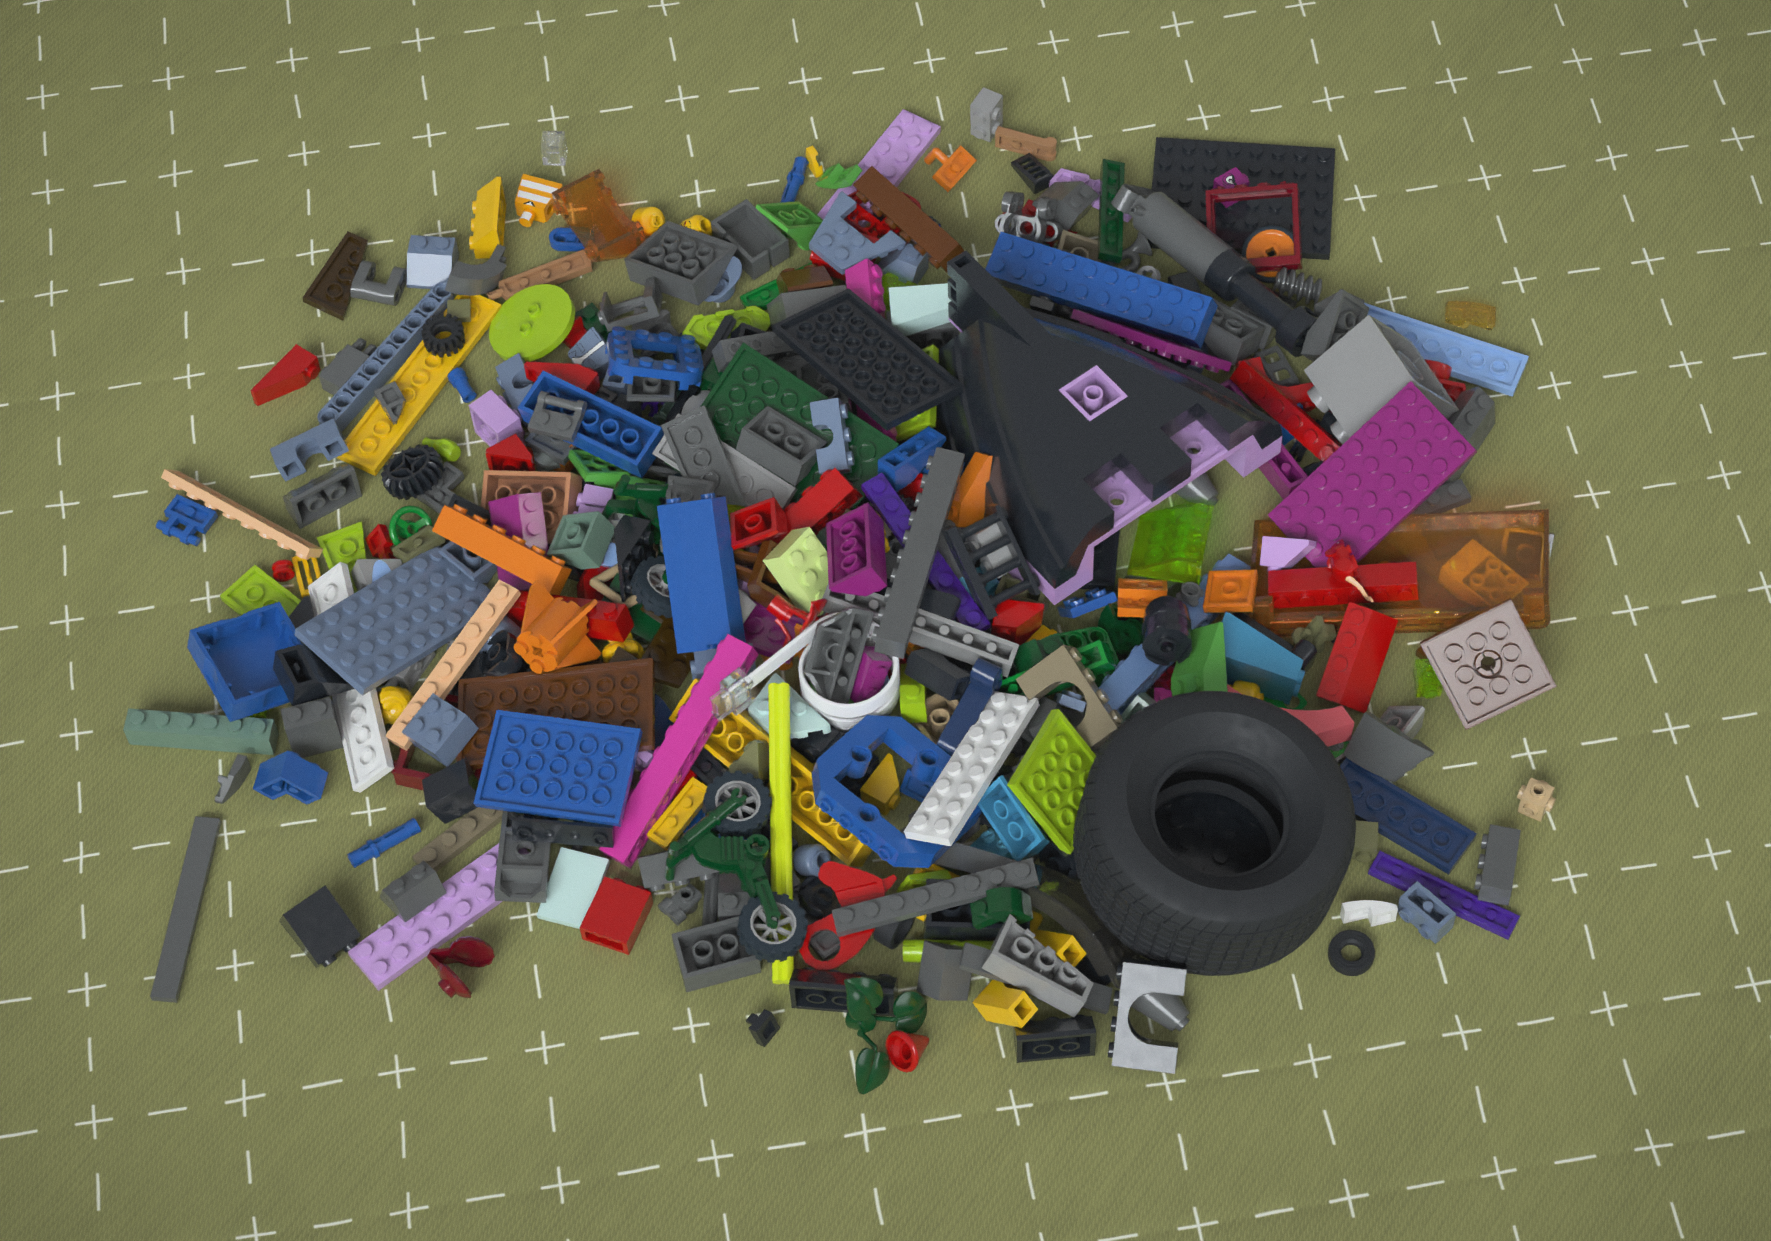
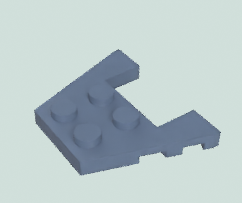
M843 191L839 193L809 242L810 250L843 275L846 269L866 258L869 260L877 257L883 258L888 256V253L897 249L900 251L906 247V242L892 230L876 243H872L843 220L857 208V203Z

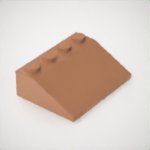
M484 470L481 507L489 510V501L516 494L541 492L547 542L551 544L562 516L578 511L576 502L578 493L582 491L583 478L572 472Z

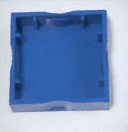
M280 602L248 611L236 618L210 623L192 629L189 632L187 648L230 722L290 702L273 670L275 651L303 644L294 635L295 627Z

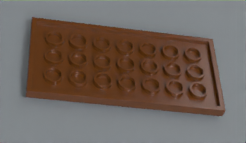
M653 658L566 667L549 672L543 671L541 674L530 671L504 676L459 679L458 710L466 714L479 729L457 755L456 762L466 758L472 770L482 769L496 710L639 728L643 733L638 752L655 750V662Z

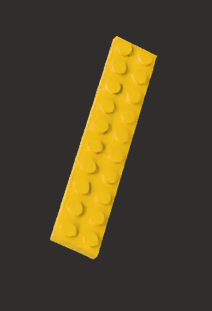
M457 294L454 300H471V322H462L465 334L463 348H458V353L456 354L452 351L450 357H447V353L443 357H439L438 353L436 356H433L431 352L429 353L426 350L422 340L389 382H396L406 400L397 424L393 425L376 399L345 439L349 451L336 458L376 476L449 381V372L459 368L488 330L502 305L481 295L467 296ZM447 309L443 312L444 317L447 316ZM440 332L435 338L445 339L452 333Z

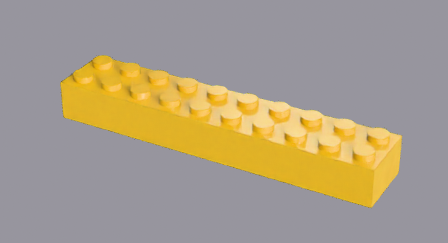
M695 678L669 717V720L673 723L678 718L680 707L687 703L690 698L692 687L700 679ZM734 702L723 713L704 748L729 768L735 760L741 757L744 753V747L749 742L755 739L765 740L769 743V734L749 716V712L737 702ZM791 747L792 820L845 864L862 867L873 850L861 843L855 835L844 829L839 822L823 812L815 804L812 771L815 765ZM769 781V782L765 785V787L767 786V788H768L769 791H770V781Z

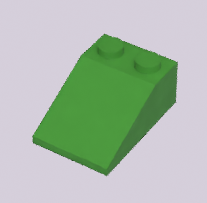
M799 201L757 204L756 209L780 229L785 237L797 242L799 248L809 250V242L823 219Z
M1223 622L1192 629V651L1183 662L1178 663L1177 660L1171 677L1172 696L1198 691L1228 692Z

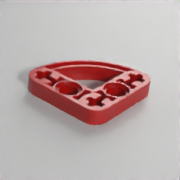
M858 191L848 195L857 203V208L843 220L858 232L878 238V236L881 237L892 230L885 223V219L879 221L859 205L862 202L856 196ZM902 192L915 205H917L921 209V205L918 200ZM866 220L870 223V226L864 228L858 222ZM897 228L895 230H892L895 234L900 236V230H898Z

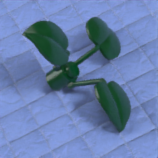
M852 977L844 980L848 1009L845 1022L848 1028L857 1030V1036L862 1037L872 1048L862 1049L856 1060V1085L859 1094L864 1095L879 1087L888 1077L890 1070L887 1054L878 1051L877 1045L865 1033L874 1029L876 1021H896V1030L913 1034L925 1021L927 1003L920 994L913 991H905L894 1002L893 1013L895 1016L873 1015L876 1013L875 1008L883 1000L882 987L873 979Z

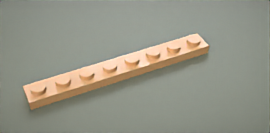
M164 469L161 478L168 481V485L171 488L186 491V495L192 499L203 500L206 507L223 511V516L241 521L240 525L247 529L258 530L261 537L278 541L277 545L279 547L296 551L295 555L302 559L309 560V557L320 558L322 548L178 470Z
M498 580L386 734L388 741L406 751L409 749L412 742L402 733L404 728L433 693L443 700L447 697L521 595L518 589Z

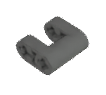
M362 260L351 284V297L397 306L407 283V269L395 266L387 284L373 281L376 273L375 262Z

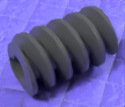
M1283 267L1277 273L1271 291L1274 292L1278 288L1279 296H1282L1287 291L1288 299H1291L1296 294L1297 302L1305 297L1306 305L1311 300H1314L1315 306L1321 294L1322 279L1318 278L1313 283L1312 275H1309L1305 280L1303 272L1296 277V271L1291 270L1287 275V268Z

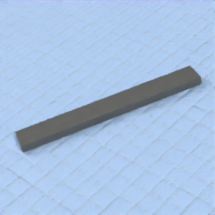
M195 816L150 995L152 1001L178 1002L221 826L220 818Z

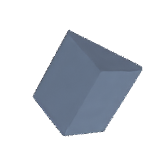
M452 541L439 549V553L475 582L488 584L497 571L495 564Z

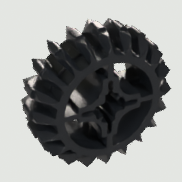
M418 444L414 448L409 446L407 450L394 454V458L388 460V465L383 467L384 471L381 473L383 486L392 497H397L398 500L403 498L409 500L411 497L416 499L418 495H424L427 490H432L433 485L439 484L438 480L443 478L442 473L445 471L443 459L433 447L428 445L421 446Z

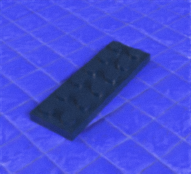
M1347 757L1340 765L1352 794L1356 820L1378 822L1379 834L1448 875L1452 872L1476 839L1477 833L1384 778L1362 768Z

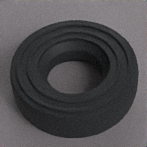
M1345 930L1339 932L1332 938L1329 944V962L1337 972L1343 975H1361L1368 971L1374 962L1375 948L1373 942L1366 934L1360 931ZM1347 945H1354L1361 950L1362 955L1356 961H1348L1342 956L1341 950Z

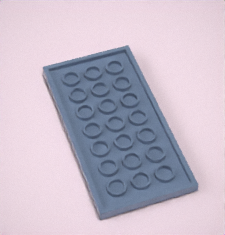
M437 546L419 554L297 627L294 635L363 696L456 638L491 590L483 583L471 580L439 553L441 547Z

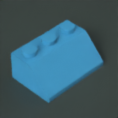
M1001 775L987 788L977 805L1014 860H1026L1038 854L1050 843V840L1038 822L1007 786L1009 779Z

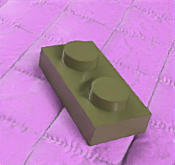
M428 525L392 548L394 557L406 563L419 554L440 546L446 541L444 537L433 532V527Z

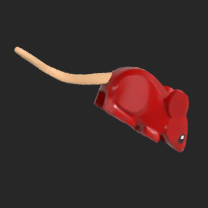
M1342 539L1337 541L1330 549L1325 551V556L1329 557L1327 566L1331 569L1334 578L1342 583H1351L1362 593L1367 601L1374 602L1372 597L1368 596L1363 587L1356 581L1360 578L1357 571L1359 566L1354 555H1350L1352 553L1350 545L1348 544L1345 547Z

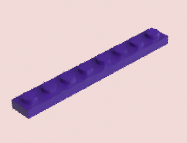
M880 473L861 484V489L904 548L905 544H902L905 530L911 529V526L908 525L911 512L883 473ZM937 550L928 583L933 590L952 594L961 600V605L955 618L956 622L980 631L990 628V622Z

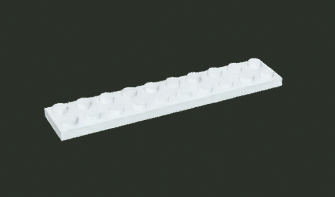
M339 562L308 586L314 617L354 594L347 564ZM376 688L363 696L356 689L332 695L353 791L359 793L394 769Z

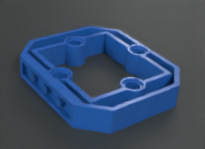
M866 715L817 759L812 771L815 804L893 867L929 868L951 846L907 839L902 832L880 815L879 809L876 806L864 803L839 782L846 775L854 779L863 777L871 762L872 752L882 743H885L912 765V775L917 780L923 782L932 781L935 783L951 756L902 717ZM978 805L954 843L977 823L982 812Z

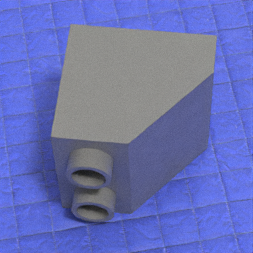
M1370 315L1365 317L1304 370L1314 385L1307 391L1309 398L1322 412L1326 413L1331 410L1337 421L1330 428L1342 444L1410 381L1446 419L1459 410L1412 341Z

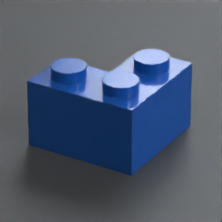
M286 751L260 763L253 790L272 800L288 794L307 805L321 799L328 772L321 769L318 764L301 758L298 753Z

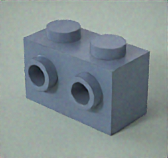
M1418 881L1400 896L1397 911L1399 916L1405 922L1414 925L1425 939H1430L1436 944L1453 928L1456 913Z

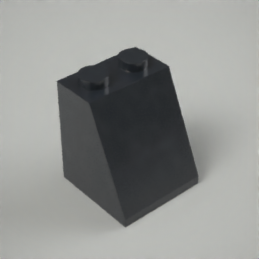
M326 885L284 913L279 921L316 968L320 965H323L325 968L337 960L335 956L342 950L347 953L357 946L358 942L356 940L361 936Z

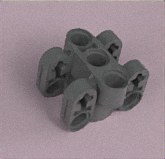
M1006 191L1004 193L1001 210L1005 214L999 215L995 220V228L999 234L1000 232L1008 233L1049 247L1050 245L1046 242L1060 239L1063 231L1062 225L1057 221L1051 220L1054 218L1057 209L1056 198L1039 197L1036 215L1031 216L1022 214L1024 193ZM1026 222H1030L1033 226L1030 234L1024 229ZM1049 225H1051L1055 230V234L1052 238L1049 237L1046 233V229Z

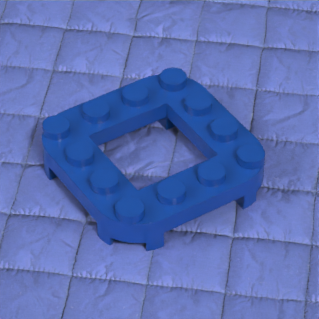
M618 326L613 327L612 332L608 334L605 354H608L609 365L607 373L609 376L619 375L624 377L623 383L632 384L633 376L678 381L679 390H688L689 385L693 384L700 387L704 365L700 346L695 342V337L691 335H682V337L672 336V334L667 332L655 334L643 329L630 331ZM632 348L673 353L674 360L656 361L650 357L634 358Z

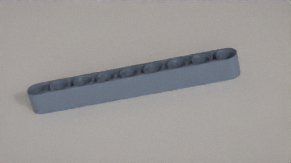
M439 282L431 288L319 411L317 416L319 425L334 418L342 432L375 396L374 391L383 387L405 363L423 340L421 330H423L422 326L426 324V320L429 318L432 321L433 315H436L437 318L440 317L439 313H443L447 309V300H454V293L445 290L447 282Z

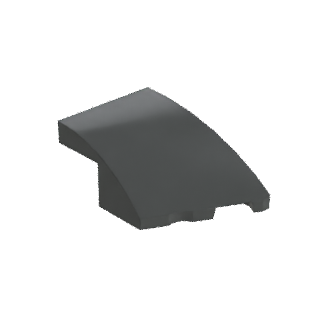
M1365 712L1343 755L1362 768L1389 781L1396 782L1407 771L1416 768L1417 764L1433 756L1434 751L1420 740L1411 739L1397 727L1388 726L1371 712Z

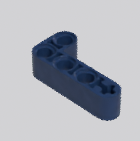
M982 658L976 660L970 673V684L937 742V746L951 757L970 727L976 724L981 712L984 711L986 704L991 700L994 691H999L1003 680L1002 667Z

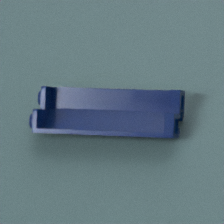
M715 493L700 495L701 500L681 502V498L666 499V505L657 506L677 654L717 648L719 642L725 639L727 634L746 643L734 554L731 546L726 496L716 498Z

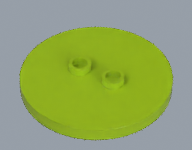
M551 284L534 285L517 292L502 304V307L490 324L489 340L491 346L504 360H508L517 353L522 356L525 362H531L546 356L556 349L569 334L575 320L574 303L562 288Z

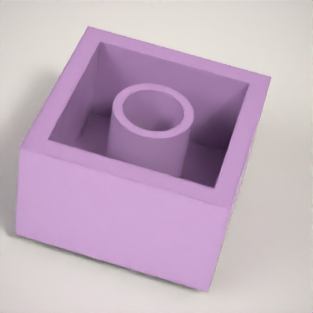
M490 390L469 404L474 431L489 447L515 433L525 445V432L521 426L522 418L515 409L511 410L508 407L506 400L501 395L497 396Z

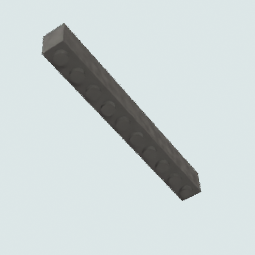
M936 447L934 456L930 455L928 458L926 470H929L928 474H923L920 485L923 491L922 493L918 492L914 506L917 507L916 512L911 511L908 525L911 526V529L905 530L902 544H905L904 549H899L896 560L899 566L898 568H893L890 582L893 585L892 588L887 587L884 601L887 604L886 607L881 606L878 621L881 623L879 627H874L871 640L875 641L874 652L904 659L941 541V529L945 528L961 477L965 458L964 453Z

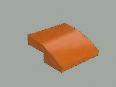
M1118 578L1117 617L1144 618L1145 609L1151 601L1161 596H1167V580Z

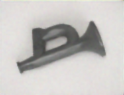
M1138 232L1135 242L1122 250L1121 261L1127 258L1131 259L1129 265L1121 268L1123 270L1135 272L1141 264L1139 254H1146L1148 256L1153 254L1148 240L1140 232ZM1102 260V263L1115 267L1114 265L1117 264L1115 262Z

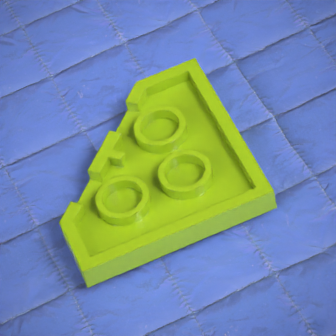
M749 306L746 309L737 311L730 309L718 311L712 315H694L682 335L695 337V342L700 348L706 350L726 315H731L737 320L733 330L743 322L767 332L771 323L767 312L757 306Z

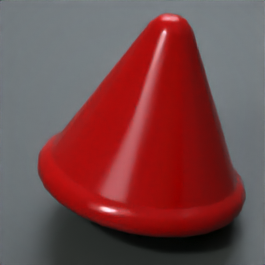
M900 1030L891 1032L887 1036L885 1044L890 1062L902 1072H912L917 1067L922 1054L928 1046L929 1038L925 1035L906 1033Z

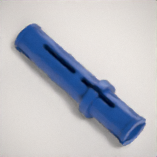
M801 156L795 158L793 168L787 175V184L780 203L795 202L799 188L805 180L804 174L809 164L806 158Z
M412 818L374 840L369 839L365 845L348 853V859L354 868L372 858L376 859L389 848L420 833V826L415 818Z

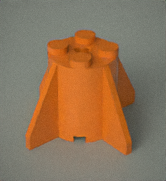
M538 580L535 581L529 589L521 633L514 644V650L521 655L530 665L531 670L537 674H541L543 671L549 672L595 661L602 653L586 636L589 632V628L587 629L586 625L589 620L586 614L598 603L596 599L580 607L571 600L567 603L561 601L563 598L560 597L554 599Z

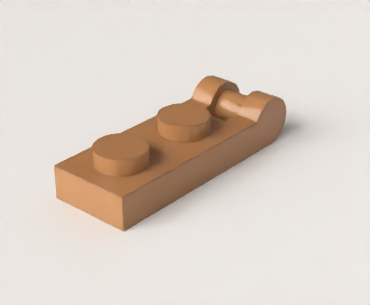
M1000 126L995 131V147L1023 155L1030 153L1035 158L1045 161H1054L1056 159L1057 141L1053 137L1044 139Z

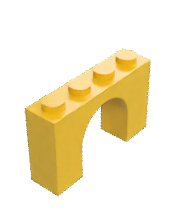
M1037 929L1034 932V938L1045 947H1051L1061 961L1064 963L1069 962L1073 967L1087 954L1073 935ZM993 979L972 1002L986 1021L1022 1028L1038 1010L1025 991Z

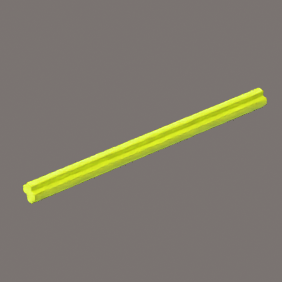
M782 682L780 684L770 683L768 685L770 797L772 799L770 811L771 890L779 895L787 894L789 899L793 900L790 687L788 683ZM789 923L781 926V928L791 932V925ZM777 933L779 941L787 938L786 936ZM789 956L787 960L782 962L775 960L772 963L773 984H789L794 970V956Z

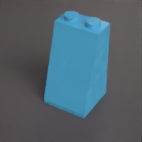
M1225 612L1222 622L1224 627L1227 684L1233 685L1237 680L1256 683L1264 697L1284 701L1285 704L1289 705L1292 696H1298L1305 671L1301 670L1304 660L1231 613Z

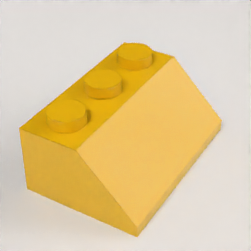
M495 177L478 190L476 201L472 202L475 218H471V231L474 233L469 238L470 250H474L475 259L490 258L497 244L504 246L507 204L501 177Z

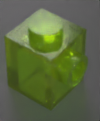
M1415 659L1413 677L1416 698L1424 697L1431 699L1441 696L1443 686L1429 660Z

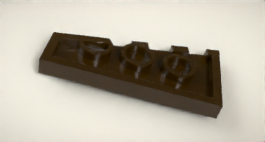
M347 231L303 296V302L343 321L351 299V284L364 258L368 240Z

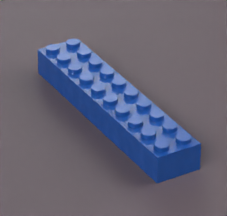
M1000 232L985 269L1001 286L1036 297L1046 296L1052 299L1054 303L1199 349L1202 347L1218 307L1210 296L1004 232Z

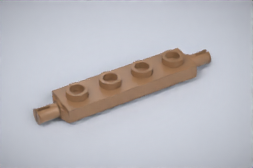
M580 250L499 281V289L487 292V297L490 300H496L501 297L508 300L517 292L530 286L539 284L558 285L592 272V263L604 259L603 253L599 250L587 254L584 250Z

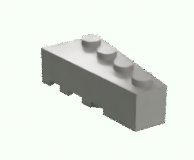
M1010 914L1000 928L982 969L1075 1018L1085 1004L1094 983L1069 962L1064 963L1061 961L1051 947L1043 946L1034 938V933L1028 928L1024 930L1016 923L1017 919Z

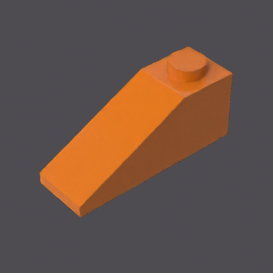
M975 452L960 477L947 518L953 521L955 526L967 527L984 518L986 483L990 479L993 456Z

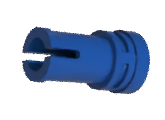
M455 368L450 371L448 380L457 389L463 402L473 401L477 394L468 382L464 369Z

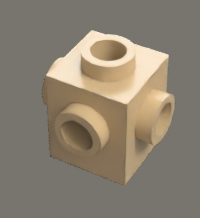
M1531 777L1527 786L1522 785L1517 795V799H1520L1518 812L1541 822L1546 811L1551 812L1555 804L1556 798L1552 797L1555 787L1550 786L1543 780H1536Z

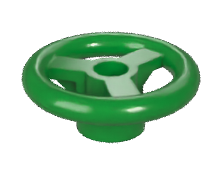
M411 505L404 506L397 510L390 520V538L393 544L397 546L401 543L399 538L408 539L424 525L433 527L432 521L423 509ZM406 513H416L421 518L416 522H412L410 520H403L400 517Z

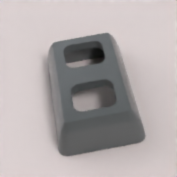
M1278 345L1259 351L1252 357H1261L1264 371L1274 383L1286 387L1300 385L1297 375ZM1277 353L1280 358L1279 361L1269 364L1264 359L1265 356ZM1283 369L1287 370L1290 378L1278 381L1273 374Z

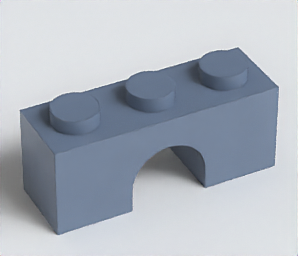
M517 353L495 368L498 373L496 380L500 387L505 390L502 393L503 397L509 405L511 404L510 409H515L520 414L518 406L533 386V382L526 379L524 369L526 362ZM522 419L521 422H522L525 426L529 424V423H527V422H524L523 419Z
M839 398L810 402L813 427L817 430L830 429L833 432L832 443L826 448L816 450L819 474L822 475L828 469L833 470L834 468L842 474L852 473L851 466L855 465L853 452L849 451L848 442H851V432L845 423V418H848L847 405L843 404Z
M333 418L271 448L270 451L277 469L286 482L307 472L305 462L310 456L322 453L330 461L348 452L349 449L340 428Z

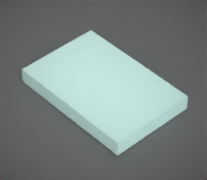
M561 847L548 882L546 903L540 904L537 918L580 929V925L606 875L610 864L609 859Z

